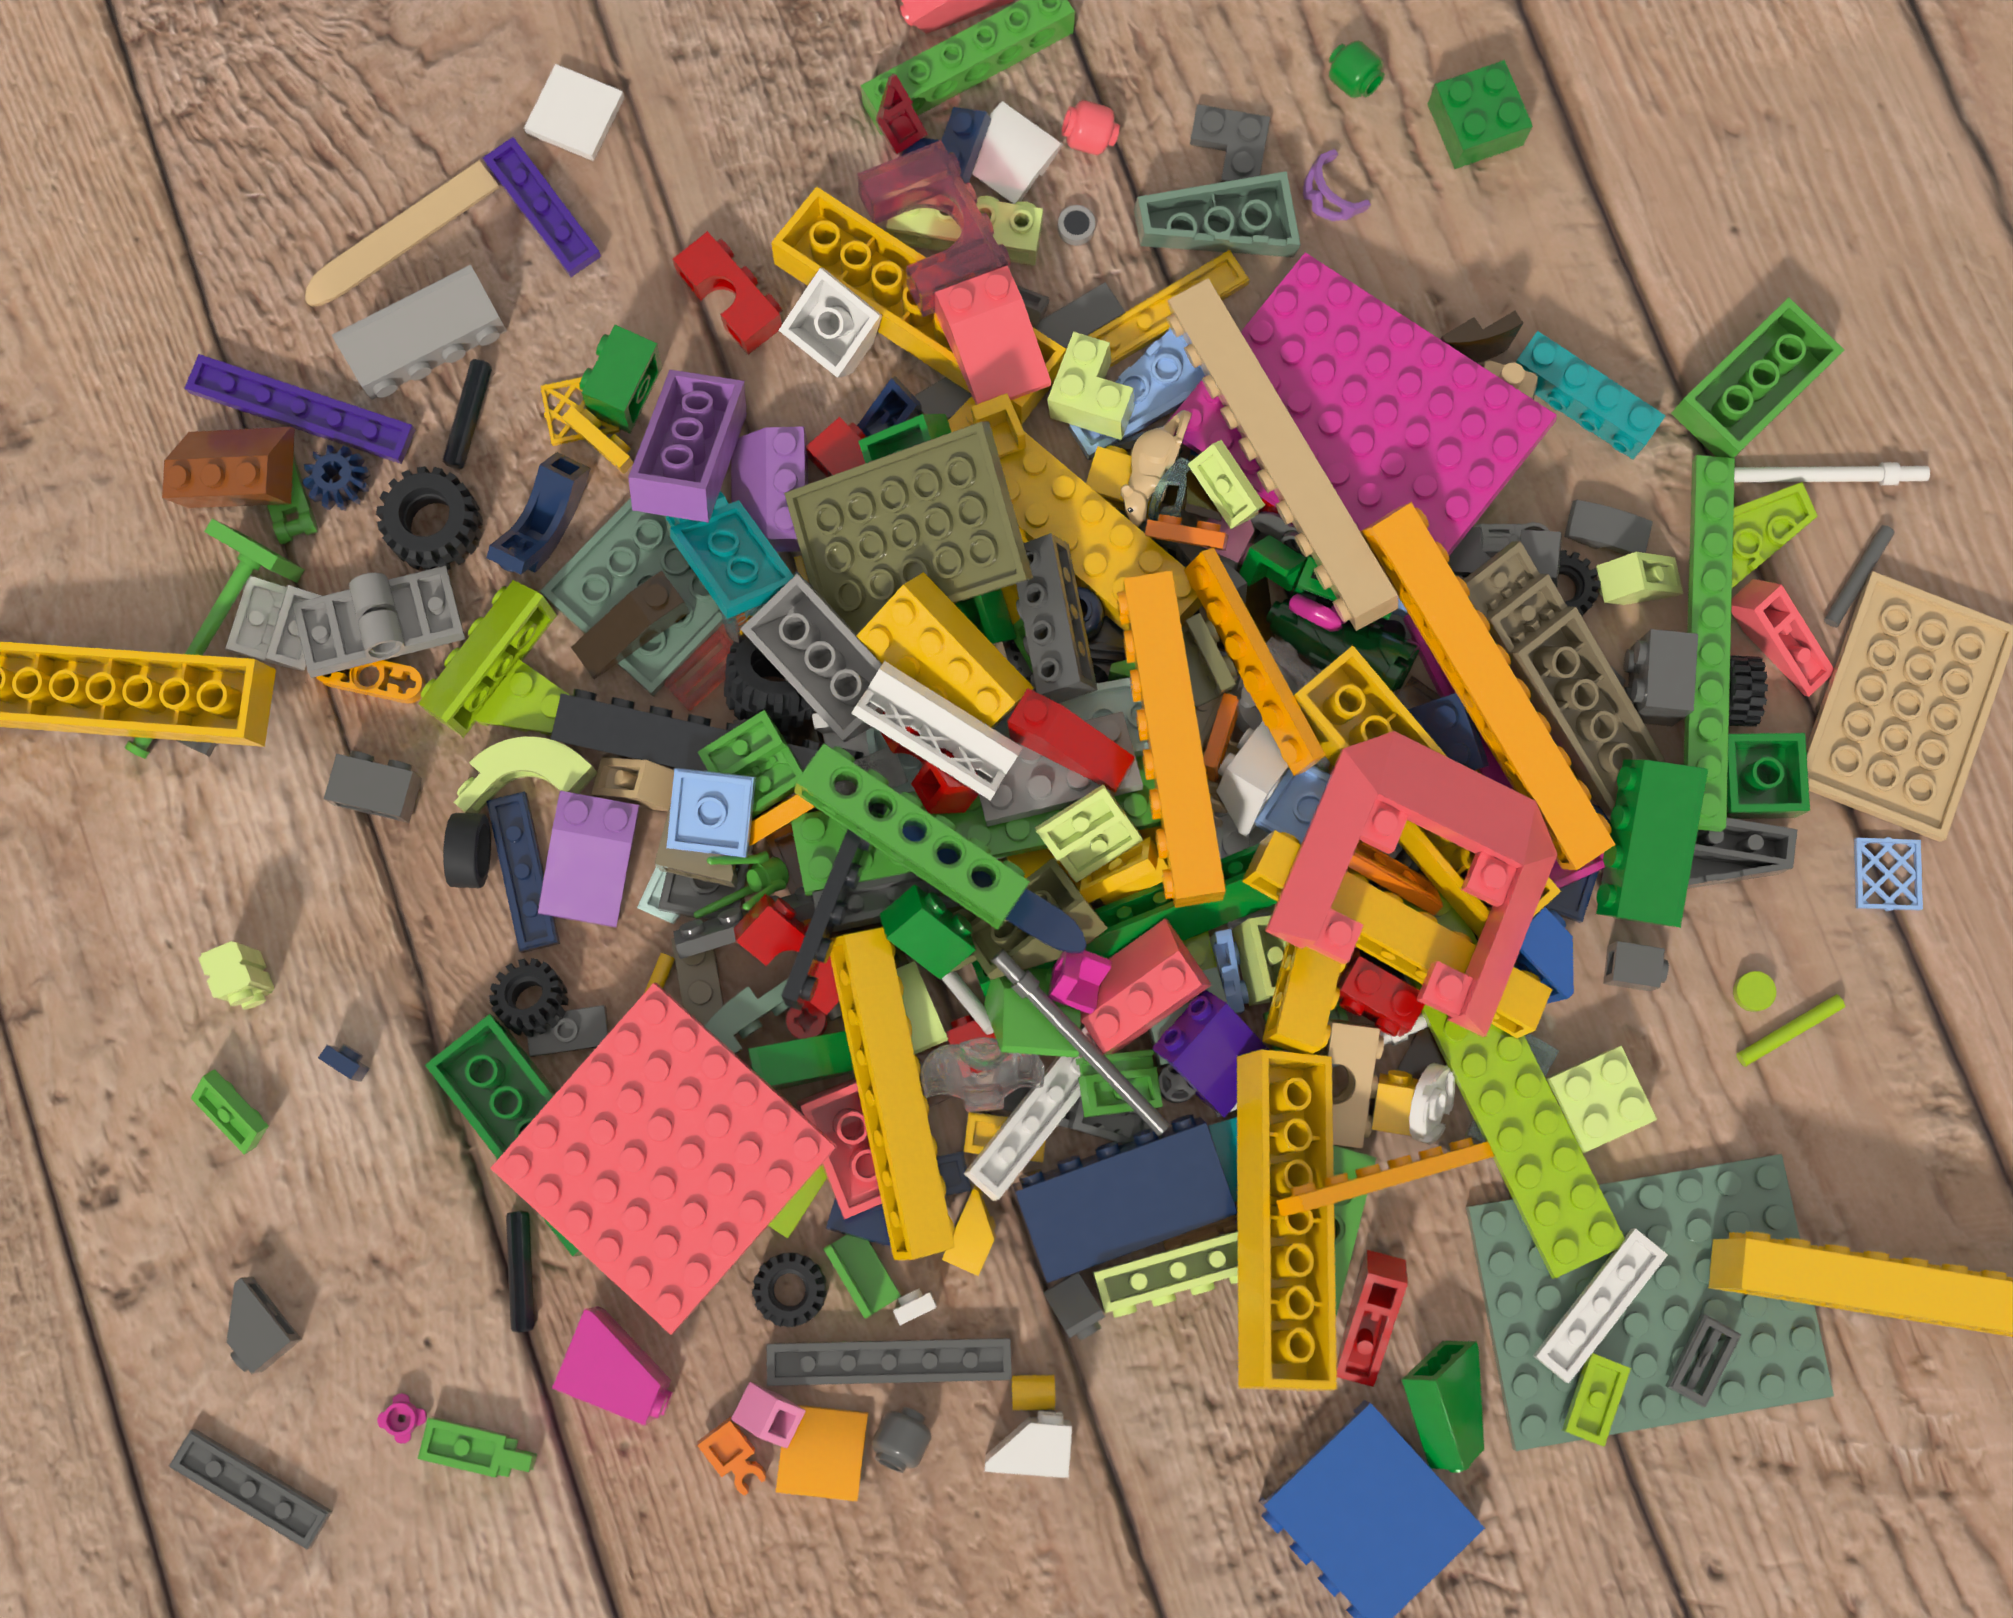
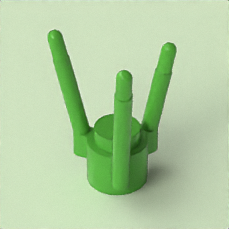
M766 851L755 855H748L747 857H708L707 863L710 865H754L747 872L748 886L695 911L694 917L697 919L754 892H759L743 904L744 910L751 909L765 893L771 896L773 893L787 887L789 875L786 865L778 857L769 858V854Z

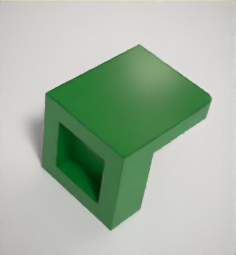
M1268 535L1250 546L1239 574L1247 582L1248 586H1251L1263 577H1267L1287 591L1295 588L1307 558Z

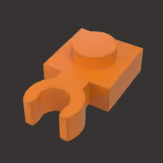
M730 1416L698 1440L697 1446L721 1478L730 1471L733 1472L735 1475V1487L745 1496L749 1493V1487L744 1482L743 1477L748 1473H753L761 1482H764L766 1480V1472L760 1463L749 1461L748 1457L755 1453V1447L738 1425L731 1420L732 1417Z

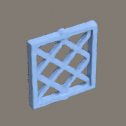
M1891 837L1884 839L1855 838L1856 908L1884 909L1885 911L1923 910L1921 840L1892 839ZM1867 843L1881 844L1883 848L1874 856L1865 845ZM1894 844H1905L1910 849L1901 857L1892 846ZM1887 851L1897 860L1889 870L1879 861ZM1862 853L1870 860L1863 868ZM1912 854L1914 855V869L1906 862ZM1873 865L1884 874L1876 883L1866 874ZM1901 865L1911 874L1903 884L1893 875ZM1887 879L1898 888L1890 897L1880 888ZM1863 880L1871 887L1865 894H1863ZM1913 881L1915 896L1907 889ZM1876 892L1885 902L1883 904H1869L1866 899ZM1903 893L1912 903L1910 905H1897L1894 900Z

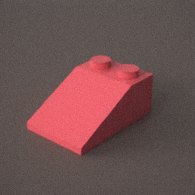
M1008 265L935 292V314L976 405L1005 393L1008 394L1010 400H1014L1051 386V380L1023 298Z
M856 1078L796 1101L800 1113L838 1146L824 1161L822 1167L844 1219L882 1204Z

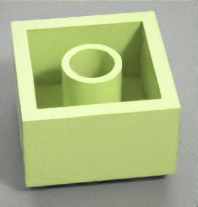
M1622 1046L1604 1051L1546 1078L1582 1153L1588 1152L1657 1120Z

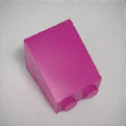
M596 1306L584 1309L552 1389L644 1426L656 1418L659 1419L660 1415H665L673 1396V1392L668 1390L671 1379L604 1308Z

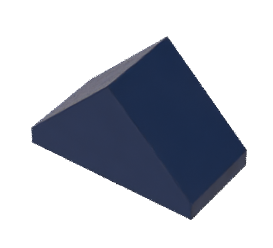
M895 376L889 380L857 426L868 437L921 415L922 406L917 398Z

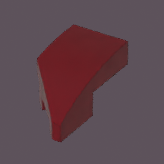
M892 74L889 76L876 123L893 153L899 154L928 133L911 105L913 102L898 76Z

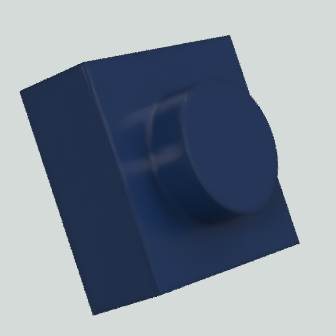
M344 1043L340 1048L326 1045L318 1059L344 1076L359 1082L363 1080L370 1069L360 1062L363 1055Z

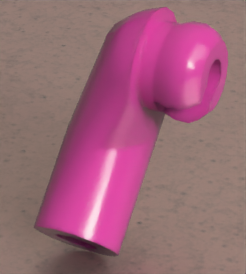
M1301 594L1294 595L1289 602L1291 612L1329 632L1342 629V624L1346 623L1341 620L1334 605L1328 608Z

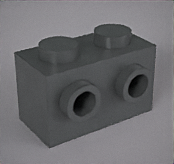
M351 751L350 756L336 753L324 800L334 806L410 823L422 780L421 777L411 771L412 765L397 760H389L387 765L373 762L374 756L358 751Z

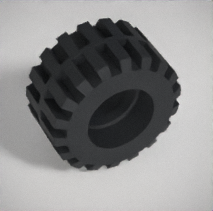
M426 466L417 467V474H412L410 470L402 472L401 474L404 479L399 482L393 478L388 483L392 488L389 493L383 491L380 496L384 506H377L376 515L381 519V521L377 522L378 529L384 535L382 538L403 562L406 561L412 568L419 570L420 566L424 570L433 569L435 566H446L447 570H450L449 563L455 561L460 565L465 562L462 555L466 552L472 555L476 550L472 543L473 540L480 541L482 532L478 526L483 525V517L478 512L480 507L464 483H461L457 476L451 472L446 475L441 468L434 467L432 473H430ZM434 503L449 506L448 520L440 531L430 536H416L412 534L413 518L421 508Z
M745 634L739 637V643L734 642L731 645L730 653L727 654L724 697H727L726 704L729 710H734V716L738 720H749L765 710L779 731L783 732L788 731V727L791 725L798 728L803 725L804 719L809 721L812 718L815 710ZM775 676L785 679L786 681L775 682L766 680L762 677Z

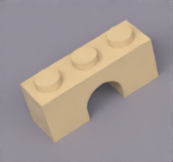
M1329 1018L1328 1025L1331 1026V1034L1326 1046L1320 1050L1319 1055L1332 1057V1063L1343 1065L1347 1072V1084L1344 1090L1339 1095L1332 1097L1333 1145L1363 1148L1364 1138H1369L1372 1129V1116L1368 1114L1370 1099H1374L1377 1094L1378 1077L1374 1075L1376 1059H1381L1383 1054L1384 1037L1379 1035L1380 1029L1372 1024Z

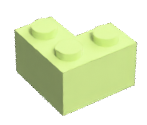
M1073 332L1047 401L1051 419L1122 440L1135 407L1134 388L1105 379L1111 364L1110 342Z

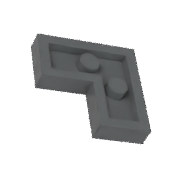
M1197 104L1190 145L1226 151L1221 182L1260 176L1270 117Z

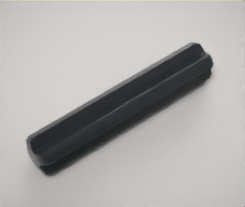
M472 359L470 361L443 456V462L448 467L463 469L465 466L492 371L490 363L479 359Z
M514 1211L506 1215L510 1325L512 1332H529L534 1329L530 1215L527 1211Z

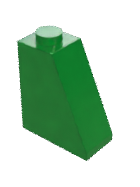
M846 1031L748 1049L752 1069L775 1090L854 1073Z
M1442 1341L1401 1380L1429 1467L1431 1469H1446L1451 1473H1458L1467 1470L1471 1463L1484 1451L1479 1347L1477 1341Z

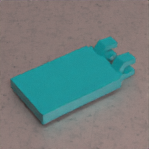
M721 491L717 497L709 523L666 516L671 526L670 538L727 619L768 602L794 577L742 503L737 500L728 504L726 497Z

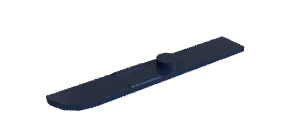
M908 826L902 830L903 835L913 842L920 841L925 837L923 831L917 826ZM945 848L937 852L938 859L944 864L952 865L959 861L957 854L951 849ZM978 871L971 875L973 883L980 888H987L993 884L990 875L986 872ZM1028 889L1024 891L1005 919L1054 949L1068 953H1083L1087 947L1082 930L1071 917Z

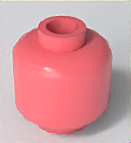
M1082 100L1075 107L1070 106L1068 108L1062 125V136L1066 137L1070 148L1092 155H1100L1106 150L1108 145H1115L1120 126L1114 123V112L1111 108Z

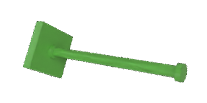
M212 518L204 532L238 551L237 559L240 562L185 654H204L254 569L259 570L262 565L268 570L296 583L305 569L242 532ZM135 737L133 742L128 741L124 748L146 759L150 753L147 749L153 738Z

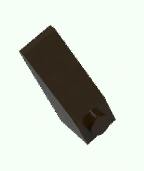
M661 570L627 594L571 648L592 678L596 679L690 612L684 600Z

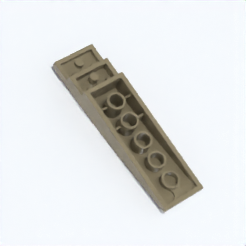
M1512 541L1463 579L1470 591L1468 598L1475 610L1481 611L1490 624L1489 633L1494 642L1501 645L1508 653L1511 660L1509 667L1515 677L1521 679L1531 693L1529 700L1536 712H1540L1551 726L1549 734L1556 746H1560L1566 751L1571 760L1572 769L1587 786L1594 800L1610 820L1611 812L1616 803L1618 792L1617 776L1622 768L1623 759L1667 762L1576 607H1567L1549 574H1540L1521 541Z

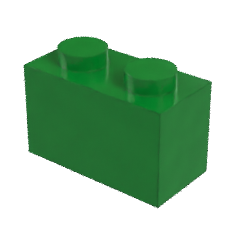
M916 884L880 913L886 939L940 980L976 951L971 936L973 928L969 921L960 913L954 915L946 909L944 902L939 896L933 892L927 894Z

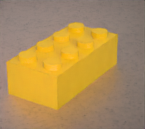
M924 572L903 584L856 636L882 664L886 661L993 729L1018 705L1027 688L1034 689L1022 674Z

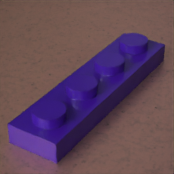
M514 137L482 157L487 167L570 277H573L602 257L598 248Z

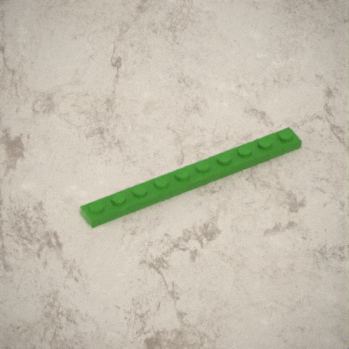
M1696 455L1692 460L1687 633L1698 634L1694 711L1685 717L1684 765L1708 769L1698 830L1722 832L1726 828L1735 459Z

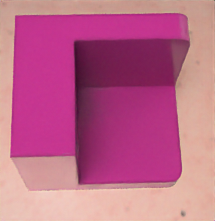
M1063 951L1052 968L1048 997L1058 1003L1092 1014L1097 1005L1099 985L1111 969V960L1088 951L1083 953Z

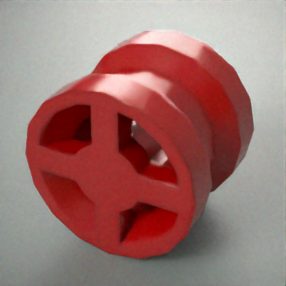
M805 1000L801 1011L790 1007L786 1017V1024L788 1030L795 1038L804 1039L823 1035L827 1029L828 1020L826 1014L811 1002Z

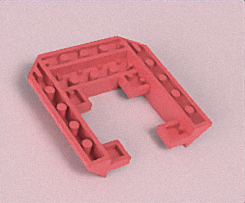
M1396 731L1346 747L1341 750L1265 931L1301 949L1307 946L1339 963H1348L1364 925L1332 910L1331 906L1358 841L1361 840L1390 854L1394 852L1407 820L1475 853L1461 890L1491 904L1492 907L1466 973L1463 974L1439 961L1432 962L1417 1000L1448 1015L1447 1020L1485 1037L1557 857L1556 849L1537 802Z

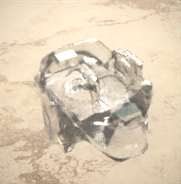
M975 1038L959 1044L945 1045L932 1051L922 1065L921 1083L925 1097L946 1094L963 1099L967 1112L1001 1110L1004 1108V1097L1016 1089L1022 1087H1043L1044 1064L1038 1055L1001 1052L997 1040L994 1038ZM970 1067H972V1068H974V1069H976V1070L987 1071V1072L981 1073V1074L975 1073V1072H973V1071L970 1069Z

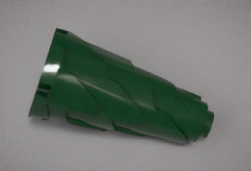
M1285 599L1282 603L1275 601L1266 617V622L1270 623L1269 631L1286 641L1296 652L1309 659L1311 664L1321 671L1351 646H1354L1389 689L1395 693L1397 689H1401L1419 653L1418 648L1421 645L1386 630L1366 625L1356 631L1350 620H1348L1345 624H1342V629L1329 632L1291 612L1289 609V599Z

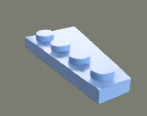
M1170 327L1169 331L1158 341L1156 340L1145 351V354L1131 367H1128L1116 381V383L1134 388L1135 407L1123 439L1178 409L1205 376L1200 366L1194 368L1190 363L1184 347L1188 346L1183 336L1181 335L1176 338ZM1069 424V431L1088 460L1094 458L1097 446L1106 448L1120 441L1119 439Z

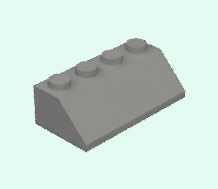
M470 264L332 334V337L360 385L372 400L376 397L383 398L393 394L398 389V386L410 380H420L428 376L433 368L445 362L453 363L465 356L466 351L478 345L485 346L495 342L500 337V334L507 330Z
M796 574L740 629L842 741L847 742L872 728L871 725L851 713L868 689L882 663L856 637L857 634L812 585ZM870 701L867 704L868 707L881 715L884 710Z

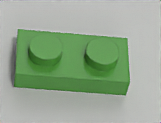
M215 1069L202 1077L191 1096L193 1102L244 1155L256 1148L269 1127L261 1114L251 1108L236 1092L234 1086L225 1080Z

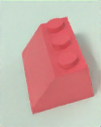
M1165 918L1109 958L1112 962L1111 969L1099 985L1096 1009L1092 1014L1081 1011V1022L1103 1054H1115L1212 984L1168 919Z

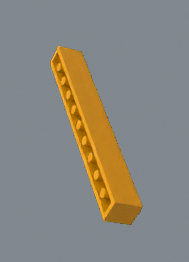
M1412 502L1399 506L1360 532L1513 789L1537 802L1556 849V860L1561 869L1578 870L1616 845L1610 836L1612 832L1611 827L1604 816L1596 813L1589 800H1591L1592 796L1587 786L1581 780H1577L1571 771V760L1562 747L1556 746L1549 734L1551 732L1549 722L1540 712H1536L1529 700L1531 693L1521 679L1515 677L1509 667L1511 660L1508 653L1501 645L1496 644L1489 633L1490 624L1481 611L1475 610L1469 600L1470 591L1462 578L1455 576L1448 564L1450 559L1446 549L1439 542H1435L1427 529L1429 522L1425 514L1418 507H1414Z

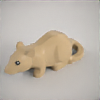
M1182 410L1163 427L1143 433L1133 446L1131 454L1132 474L1129 479V485L1124 484L1121 487V497L1124 499L1125 512L1129 520L1137 527L1146 519L1149 499L1156 495L1158 501L1163 502L1168 482L1163 481L1165 475L1172 476L1181 450V444L1192 413Z

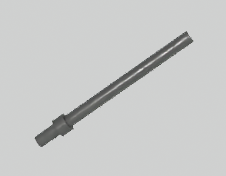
M1003 949L1000 950L991 961L1012 982L1011 988L1022 999L1027 998L1157 1135L1162 1134L1170 1125L1164 1117L1038 986L1040 981L1029 970L1024 972Z

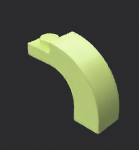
M541 737L512 738L488 747L469 762L480 774L476 778H469L461 785L457 791L459 797L454 803L465 813H479L487 804L486 801L491 800L502 787L513 780L525 777L543 779L551 783L559 791L579 794L597 775V771L574 750L554 740Z

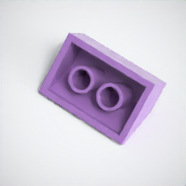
M765 427L739 437L731 457L732 502L739 500L776 552L800 551L784 493L808 485V455L805 447L808 445L804 427Z

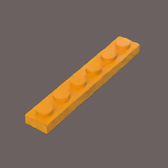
M1210 548L1201 551L1184 569L1189 584L1195 590L1208 619L1214 625L1225 646L1227 655L1232 659L1246 690L1250 693L1262 715L1264 724L1268 727L1278 745L1282 758L1288 764L1294 776L1304 773L1326 755L1216 550Z
M1472 1137L1448 1143L1450 1151L1443 1153L1441 1146L1419 1151L1420 1160L1412 1162L1411 1155L1388 1160L1387 1165L1389 1169L1382 1171L1379 1163L1356 1169L1357 1178L1349 1180L1347 1173L1324 1178L1325 1187L1316 1189L1314 1182L1290 1188L1291 1197L1280 1199L1276 1202L1280 1216H1288L1494 1157L1488 1141L1474 1144Z

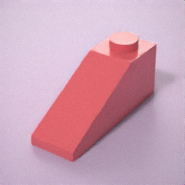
M1752 579L1732 598L1731 613L1743 632L1804 696L1809 697L1832 676L1834 670L1832 664L1782 584Z

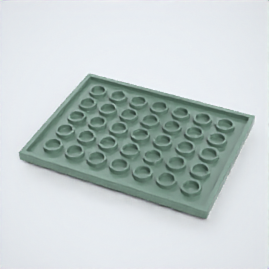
M1782 1154L1598 1184L1624 1237L1631 1228H1636L1668 1254L1593 1351L1596 1355L1631 1368L1609 1435L1834 1397L1815 1305L1708 1288L1713 1239H1728L1729 1232L1745 1234V1231L1770 1234L1771 1239H1800ZM1513 1199L1466 1207L1512 1449L1520 1451L1584 1440L1562 1431L1583 1366L1570 1383H1565L1533 1355L1613 1251L1556 1279H1552ZM1701 1314H1706L1742 1334L1706 1408L1665 1386ZM1710 1326L1681 1382L1683 1386L1712 1330ZM1721 1334L1693 1390L1697 1394H1699L1727 1337L1724 1334Z

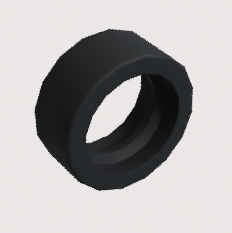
M453 813L447 822L443 845V865L446 882L450 887L481 888L485 885L490 868L491 830L489 820L485 814Z

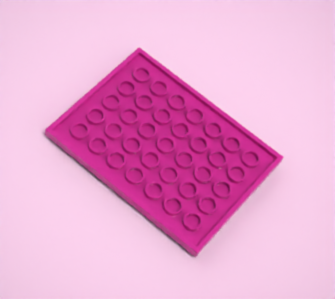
M1306 252L1241 331L1359 531L1399 506L1412 502L1414 507H1418L1425 514L1429 522L1427 529L1434 541L1442 544L1450 556L1557 419V415ZM1201 380L1169 421L1182 410L1192 413L1182 443L1200 455L1213 443L1222 440L1257 494L1276 507V504L1280 501L1274 491L1267 493L1257 475V472L1261 469L1256 460L1248 461L1239 444L1242 436L1238 429H1229L1220 411L1224 407L1218 396L1214 399L1210 397Z

